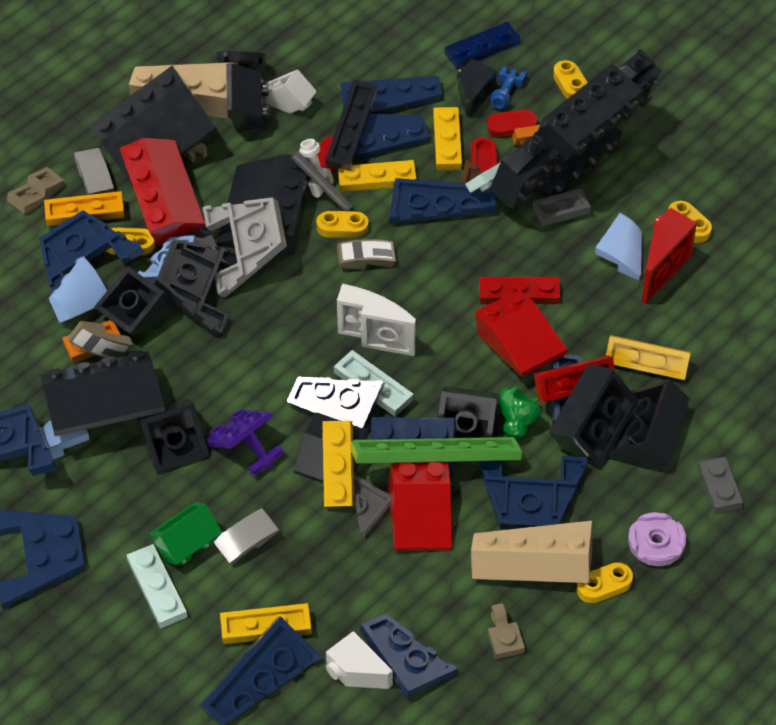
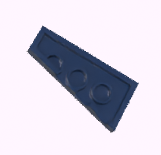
M439 76L361 81L378 85L371 114L387 111L389 114H393L406 106L412 109L442 101ZM352 82L341 83L343 108Z
M281 616L277 617L199 706L218 725H226L264 696L278 689L277 687L290 678L295 677L306 667L320 660L322 656Z

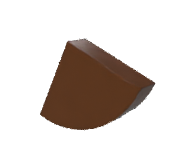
M465 161L461 183H468L482 174L483 171L475 164Z

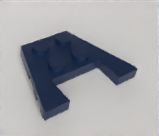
M84 210L39 238L51 293L60 287L61 280L73 269L76 264L75 261L83 256L89 262L109 248H112L125 265L144 253L140 244L130 241L119 231L115 232L110 229L107 224Z
M29 404L0 412V462L29 454L28 470L32 476L57 470L34 411Z
M562 456L561 480L502 477V460L478 461L499 529L510 530L561 524L587 467V457Z
M0 510V536L22 532L28 576L0 581L2 610L12 607L13 602L23 597L28 599L36 595V591L50 584L54 586L85 571L76 516Z

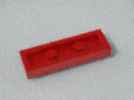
M479 277L480 304H491L519 289L533 300L535 304H560L559 277Z
M607 355L534 374L538 401L547 402L570 396L587 365L612 368L615 371L613 357Z

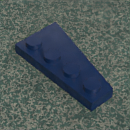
M395 178L389 222L392 224L495 213L497 196L490 188L483 192L478 188L470 193L464 183Z

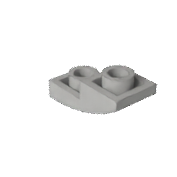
M95 148L75 152V161L80 178H83L87 195L113 192L114 187L100 149Z
M261 508L233 525L213 542L227 561L233 565L254 547L260 548L280 530L264 509Z

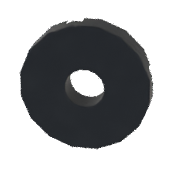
M245 51L217 52L216 61L218 63L238 62V65H250L258 61V64L262 65L266 63V54Z

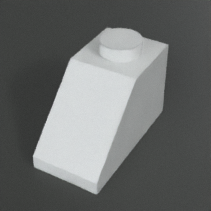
M297 69L268 82L269 96H265V104L287 113L297 110L304 111L312 104L311 98L317 91Z
M354 631L326 651V670L333 679H339L345 686L389 689L393 685V671Z

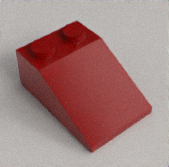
M672 208L664 215H659L653 224L654 232L646 266L641 301L644 304H647L692 257L697 223Z
M520 289L475 311L478 337L522 377L568 354L567 348L535 302Z
M448 462L391 463L387 481L394 551H451V499Z

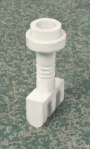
M314 139L303 141L300 144V153L305 158L307 157L308 161L332 184L334 179L330 169L322 168L317 156L320 152L319 144ZM312 179L308 182L312 195L317 198L320 197L324 191Z

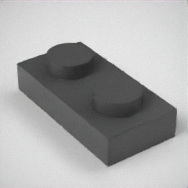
M582 188L533 201V209L542 226L583 216L591 212V206Z
M726 457L698 462V471L714 514L742 509L743 501Z

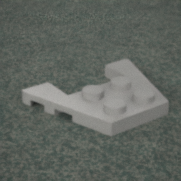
M272 197L244 201V204L233 205L225 203L220 207H213L211 205L203 207L205 224L209 230L213 231L228 223L231 224L237 264L215 273L218 295L224 298L287 246L279 204Z

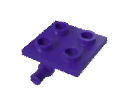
M241 409L231 416L232 420L228 423L219 425L211 430L210 436L205 439L206 446L228 449L244 440L259 459L252 466L248 467V471L253 477H256L265 469H271L274 466V462L285 455V452L282 451L283 449L279 445L266 454L253 432L273 417L270 412Z

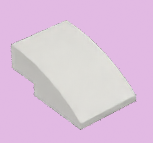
M342 284L337 298L338 334L360 337L362 347L410 356L415 355L416 319L383 296L355 286Z

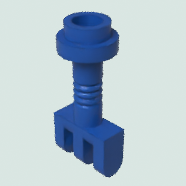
M503 66L498 82L503 83L501 89L493 91L490 97L494 108L503 109L509 105L511 101L509 93L512 87L522 88L527 78V72L522 71L518 77L517 69L513 68L511 73L508 74L509 67Z

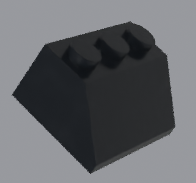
M587 365L549 433L561 448L576 457H587L588 464L601 469L639 401L614 369Z
M670 379L631 390L639 402L610 451L609 459L647 470L669 464L690 398Z

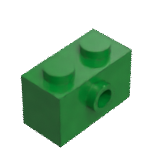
M194 502L149 534L165 562L182 565L193 558L192 554L198 549H205L214 544L213 541L222 531L207 505Z

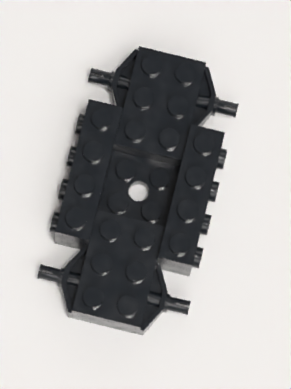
M641 49L619 68L612 63L545 116L541 121L538 131L501 160L490 190L511 209L519 203L525 204L532 197L536 189L545 198L564 193L569 187L568 184L573 180L578 182L585 175L589 167L595 168L602 161L606 153L611 155L619 147L620 143L618 140L622 134V131L617 128L619 122L623 119L627 121L635 113L637 107L641 106L643 108L652 99L651 92L659 85L657 80L662 70Z

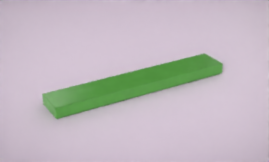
M514 437L351 441L350 448L356 463L521 460L522 450Z

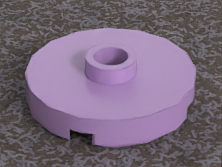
M653 512L640 516L629 529L628 545L631 553L639 561L648 565L664 566L672 564L680 558L685 549L686 533L683 526L679 522L672 520V517L665 513ZM653 540H658L661 543H655Z

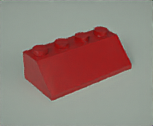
M142 138L120 148L148 231L158 246L164 244L169 237L184 236L206 226L175 140Z

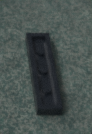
M353 80L325 159V165L348 171L351 170L377 94L378 85Z

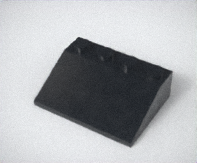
M170 66L90 124L131 185L132 182L120 151L121 147L142 138L175 140L182 156L218 130L184 79L173 66Z
M290 154L237 165L227 203L233 205L244 204V201L272 197L277 200L287 245L278 254L294 255L310 189L308 182L311 178L291 159L293 155ZM230 223L221 227L217 246L235 248Z
M133 351L127 356L119 358L113 356L105 357L100 362L92 364L87 362L78 363L73 368L64 370L55 368L47 371L46 374L40 375L54 436L165 412L155 370L148 351Z

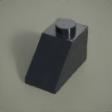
M471 59L466 66H462L457 74L458 92L467 117L471 118L494 91L497 82V70L474 59Z

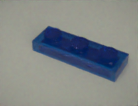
M505 22L446 46L444 54L453 66L459 69L462 66H466L471 59L478 61L520 44V36L509 22Z

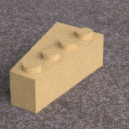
M227 63L135 67L129 82L130 95L170 66H173L184 79L208 116L228 119Z
M592 521L474 533L471 547L472 579L589 583L592 557Z

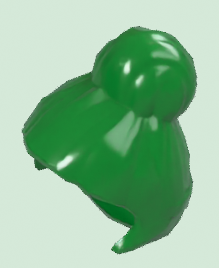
M509 386L500 390L499 407L506 419L503 426L505 435L521 440L528 432V427L540 418L543 411L535 406L538 401L537 397L530 400L516 386Z

